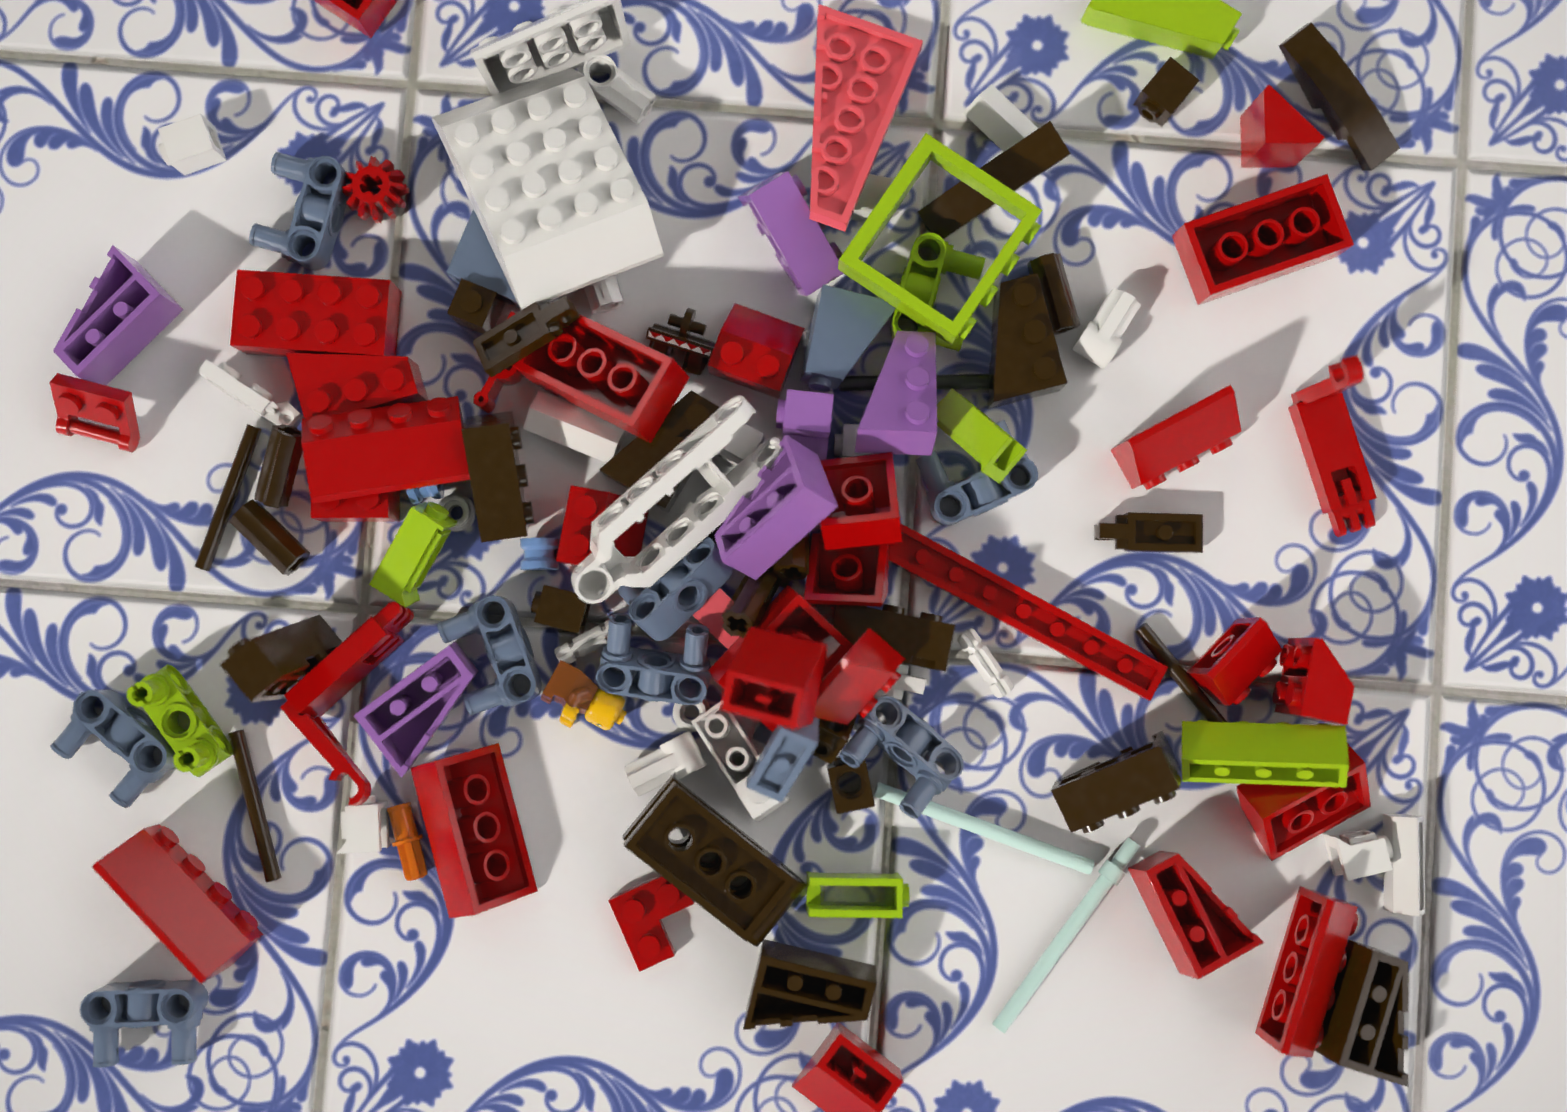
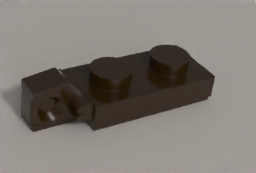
M566 296L561 297L552 304L546 302L539 305L537 302H534L473 340L485 373L491 377L495 376L556 339L557 336L563 333L562 328L568 327L579 319L580 316L575 305Z
M1128 512L1124 515H1115V523H1098V525H1094V540L1115 541V549L1124 550V552L1203 553V515Z

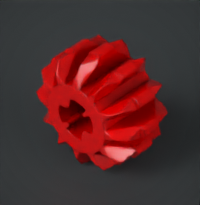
M371 156L366 167L361 161H356L355 165L358 169L356 174L345 172V177L351 182L342 187L343 193L350 197L346 201L347 206L352 211L358 210L357 215L362 220H367L372 216L376 223L381 224L385 213L391 219H396V213L393 209L396 206L406 208V202L401 196L409 194L408 186L402 183L405 180L404 173L400 169L394 170V164L387 159L380 164L376 157ZM378 186L380 191L374 195L372 189Z

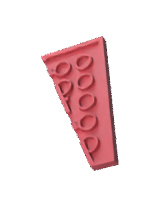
M818 4L809 219L846 232L919 57L923 41Z

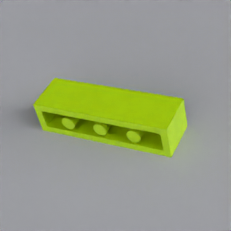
M1206 720L1182 721V782L1346 788L1349 767L1346 725H1331L1328 723L1316 725L1290 724L1287 722L1249 723L1246 721L1209 722Z

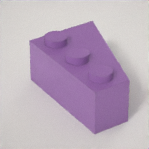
M789 171L775 173L738 196L743 206L749 205L759 222L756 224V227L762 236L766 234L776 252V258L799 294L808 296L820 289L823 284L826 285L844 274L838 270V262L842 252L835 242L829 244L822 231L826 228V225L809 219L810 209L803 198L807 195V192L796 174L791 177Z
M112 245L107 254L111 259L101 277H94L89 286L93 291L83 309H76L53 350L77 377L102 385H107L184 310L136 260Z
M897 331L858 427L854 453L880 454L892 452V454L932 456L937 435L935 332Z
M787 435L779 443L783 450L771 467L768 468L764 465L757 474L762 480L750 497L747 498L742 495L714 535L722 563L755 580L838 507L818 454Z
M455 641L356 713L354 717L402 778L414 764L479 671Z

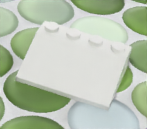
M581 0V2L569 7H557L551 10L546 17L535 22L526 21L514 27L512 32L503 36L488 37L482 40L478 47L471 49V55L493 96L569 68L576 69L583 66L592 55H608L631 45L621 0Z

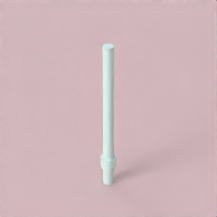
M878 782L873 796L899 805L910 789H907L905 792ZM930 801L922 812L923 815L1088 875L1091 874L1094 867V860L933 801Z
M1128 837L1112 860L1104 862L1098 871L1101 875L992 1023L997 1029L1003 1033L1008 1030L1112 885L1115 884L1117 886L1126 873L1123 870L1141 847L1139 844Z

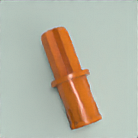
M411 801L386 808L395 838L392 846H397L405 879L412 881L423 878L428 873L420 843L423 835H418L411 809Z

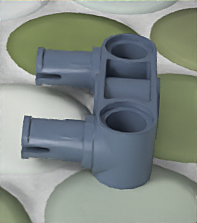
M275 152L271 161V172L277 176L303 182L301 193L295 203L290 229L282 231L255 223L250 231L249 242L252 246L281 253V256L286 258L287 261L300 264L308 270L317 271L323 269L331 259L337 235L344 221L346 201L349 197L343 193L342 187L351 182L345 177L346 170L336 159L330 156L310 157L308 160ZM337 172V176L332 183L323 184L327 174ZM314 242L315 249L313 253L308 256H302L304 247Z
M1005 420L996 423L1012 436ZM932 451V456L923 455L915 460L929 489L926 494L931 515L936 522L946 526L956 524L971 516H978L1008 502L1009 499L1032 488L1038 479L1037 467L1033 461L1029 460L1027 454H1024L1014 466L1023 469L1026 473L1027 480L1023 486L1012 483L1009 473L999 484L981 471L961 480L955 485L954 480L949 481L936 451ZM942 498H952L957 502L959 509L956 516L947 517L940 511L939 505Z
M707 536L651 587L644 589L643 587L621 585L618 588V593L630 606V619L652 639L663 641L672 636L695 612L702 608L705 602L730 578L734 568L722 563L717 544L712 538Z
M495 595L486 596L480 601L475 602L473 606H470L468 608L469 611L437 623L439 634L444 643H449L476 632L478 635H482L484 639L485 650L497 678L494 679L495 683L463 695L466 709L470 715L502 704L504 707H513L531 701L538 696L541 691L542 681L534 660L533 650L520 622L517 610L509 599ZM499 602L503 606L505 614L499 623L494 624L488 618V609L492 604ZM520 674L527 676L531 683L529 692L524 696L516 693L513 687L514 679Z
M614 613L610 616L607 644L601 651L600 666L596 674L597 684L603 691L614 695L641 698L647 701H663L683 705H696L705 699L712 677L708 671L711 668V664L707 658L709 628L701 624L687 626L683 655L669 653L660 649L648 650L631 647L632 620L629 615ZM611 667L619 668L623 672H616ZM686 678L695 679L699 683L689 682Z
M111 689L87 690L79 694L73 703V713L70 716L72 721L50 745L56 754L65 759H71L89 736L95 734L107 748L129 763L130 770L109 794V797L116 804L124 808L130 807L149 783H155L167 771L175 768L173 763L175 752L164 736L161 735L149 715L133 706L121 694ZM98 698L101 699L104 706L100 716L95 712L94 708ZM156 746L159 747L163 755L159 765L155 763L152 757V752Z
M885 695L877 699L879 700L865 718L859 716L856 725L857 731L840 752L839 756L850 767L858 768L873 747L878 745L895 763L904 767L915 777L916 782L901 801L899 807L906 815L917 819L934 795H940L941 792L946 790L952 780L961 775L964 761L961 754L936 733L926 721L917 717L896 698ZM876 711L881 712L885 716L886 724L879 721ZM936 760L943 765L945 775L937 769Z
M153 979L111 983L85 996L80 1005V1014L84 1022L89 1026V1031L93 1032V1067H109L119 1063V1029L123 1026L128 1028H144L167 1025V1028L172 1030L171 1064L185 1065L195 1062L197 1060V1026L201 1024L203 1010L207 1006L209 999L205 986L193 980L165 981ZM179 994L184 995L188 999L189 1010H185L179 1004ZM102 997L109 1001L111 1006L110 1012L103 1008Z

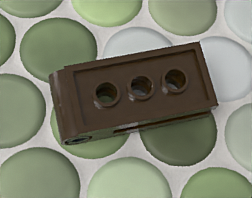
M672 775L622 835L623 840H625V848L744 941H748L756 947L760 945L807 886L791 869ZM685 828L688 830L687 835L683 839L673 840L669 838L670 833L674 829ZM707 852L718 854L711 863L700 862V858ZM735 877H747L746 881L740 886L734 887L730 885Z

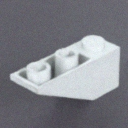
M721 701L691 722L753 820L760 821L789 802L790 799L787 795L781 803L746 788L747 777L761 754L733 713L720 710Z

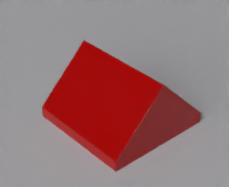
M1269 84L1240 116L1241 168H1294L1325 137Z
M812 533L809 574L806 578L804 599L809 604L883 606L888 594L889 544L825 551L822 534Z

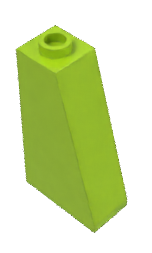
M1091 0L1080 22L1091 27L1213 59L1221 47L1228 50L1240 30L1234 26L1242 13L1221 0Z

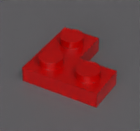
M661 875L608 900L639 972L675 956L676 952L661 919L695 903Z

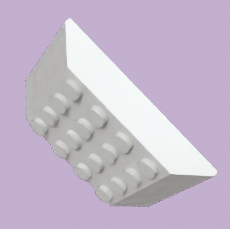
M573 68L432 117V122L521 310L534 302L542 304L664 256L649 203L586 77Z

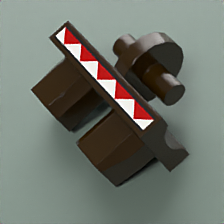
M687 308L684 317L670 314L668 325L678 327L680 331L654 323L653 327H648L645 339L650 340V348L668 357L672 356L674 348L686 351L682 369L699 376L703 373L716 342L690 334L693 332L704 336L707 325L694 321L696 310Z

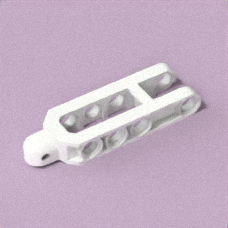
M736 396L723 404L592 521L590 550L592 553L577 565L571 577L572 587L579 599L585 603L595 604L607 599L621 585L651 587L725 521L742 495L747 498L750 497L762 480L757 476L764 465L770 468L783 450L779 446L781 442L779 438L774 437L763 442L726 476L710 460L734 439L732 435L750 419L752 414L756 413L744 396ZM696 468L712 488L635 557H624L614 546L613 541L635 521L640 523L645 518L643 516L645 512L664 495L670 496L675 492L672 488Z

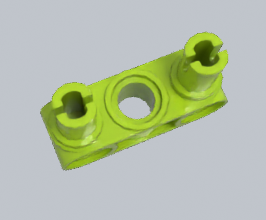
M927 232L916 238L907 266L904 267L899 286L933 308L941 281L940 274H946L948 271L979 280L986 258L954 250V245L944 241L941 236ZM923 247H929L936 252L937 259L925 261L919 256L918 250ZM895 309L890 324V334L893 340L896 332L902 331L898 326V321L903 318H909L898 309ZM916 322L918 327L916 332H930ZM936 336V345L959 352L964 339L958 336L951 346Z
M167 664L157 672L145 676L140 682L135 683L134 686L127 690L128 701L133 706L144 708L159 729L161 735L164 736L174 750L173 763L179 771L191 772L194 776L201 777L233 755L231 744L182 674L172 665ZM181 711L185 712L190 719V726L187 730L183 729L178 723V715Z

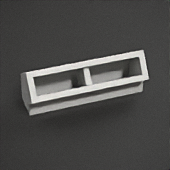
M992 84L981 92L963 112L1003 152L1039 129Z
M539 390L529 408L523 429L606 463L619 453L626 435L625 430L541 390Z
M1383 814V836L1385 835L1389 839L1393 849V857L1390 858L1393 870L1383 872L1384 910L1393 914L1421 916L1425 914L1424 816Z

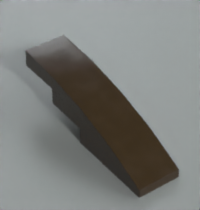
M1312 22L1304 25L1279 45L1312 109L1322 110L1337 140H1347L1363 171H1372L1400 149L1384 118L1362 84Z
M1049 121L983 165L980 169L1016 192L1033 181L1037 176L1068 157L1071 153L1051 121ZM960 181L920 209L917 214L930 233H935L944 240L997 204Z

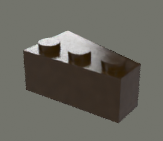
M1037 273L1000 282L997 287L999 290L993 299L992 349L989 367L990 388L987 410L1057 392L1067 384Z
M691 390L671 408L651 443L636 437L599 470L608 478L629 489L720 407ZM694 470L672 488L675 492L670 496L664 495L654 505L669 513Z
M508 411L467 417L462 427V435L481 543L528 536V524H535L532 502H525L523 487H529L526 465L520 464L518 450L523 449L519 426H514L513 412Z
M883 604L882 610L867 606L836 605L832 620V626L853 646L871 628L905 658L902 663L938 671H946L956 625L942 622L943 616L925 612L920 613V618L905 615L906 608Z
M317 615L253 637L250 640L247 637L241 639L227 651L229 657L220 666L250 702L286 699L284 694L337 648L342 641L321 615Z
M1163 731L1152 735L1153 742L1134 750L1132 746L1121 750V755L1102 763L1096 762L1054 783L1051 792L1071 833L1082 829L1083 833L1092 832L1105 824L1104 819L1114 815H1118L1119 819H1123L1140 811L1139 805L1151 800L1155 804H1160L1177 795L1176 790L1180 789L1182 770Z
M764 939L747 1003L743 1030L756 1029V1026L772 1024L788 1027L793 1026V1023L817 1021L818 1024L866 1021L869 1017L877 985L876 966Z
M1349 939L1345 949L1347 955L1346 964L1342 972L1338 973L1334 985L1335 1000L1331 1009L1326 1011L1322 1024L1324 1028L1323 1040L1320 1046L1315 1048V1051L1339 1066L1408 1087V1074L1404 1072V1050H1408V1037L1404 1035V1012H1408V961L1383 950Z

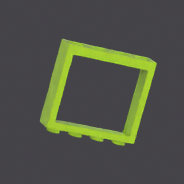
M925 133L840 257L838 270L930 332H935L936 336L952 346L958 336L965 340L976 324L977 320L972 315L979 304L986 308L999 290V288L993 285L1001 273L1006 277L1010 274L1020 259L1015 254L1020 244L1024 242L1029 245L1041 228V225L1036 220L1041 214L1042 209ZM930 161L1021 220L953 321L862 261Z

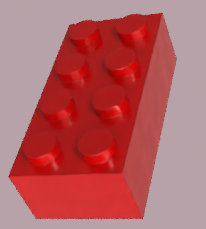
M1328 174L1184 223L1172 235L1197 305L1338 257L1354 245Z
M237 269L230 345L245 354L287 357L286 353L396 356L401 290L391 280Z
M579 314L580 318L571 325L562 328L563 333L557 336L556 339L513 365L533 384L649 443L654 439L690 378L673 358Z

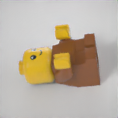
M562 660L557 665L540 699L548 704H551L552 701L562 704L564 708L559 721L569 728L574 724L578 713L585 714V719L603 730H610L614 723L620 725L627 713L623 710L625 699L621 695H614L603 691L581 670Z

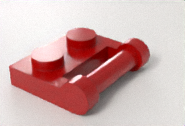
M57 373L52 378L49 384L58 416L55 426L57 433L66 436L77 434L118 445L120 450L131 453L137 449L140 433L132 392ZM78 417L85 418V419L92 420V421H96V422H100V423H103V424H106V425H112V426H115V427H119V430H118V429H114V428H110V427H106V426H102V425H98V424H95V423H91V422L79 420Z

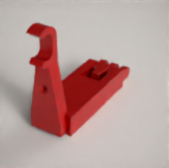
M1357 355L1341 359V362L1329 365L1330 378L1291 394L1294 405L1288 407L1322 513H1328L1334 534L1337 537L1347 534L1344 520H1346L1351 533L1361 530L1358 515H1360L1362 524L1366 529L1374 527L1376 524L1369 500L1376 499L1377 497L1342 393L1363 381V367ZM1344 491V495L1339 497L1338 493Z
M397 602L388 603L374 617L371 616L284 694L287 701L280 707L334 769L328 780L342 781L343 777L348 774L355 782L358 792L354 797L349 798V806H359L365 803L371 794V784L347 754L321 716L404 642L398 632L413 620L414 612L412 609L405 608Z

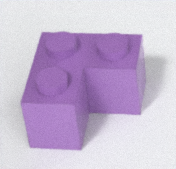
M787 389L786 400L778 399L776 428L783 429L782 439L787 435L818 454L820 460H826L834 394Z

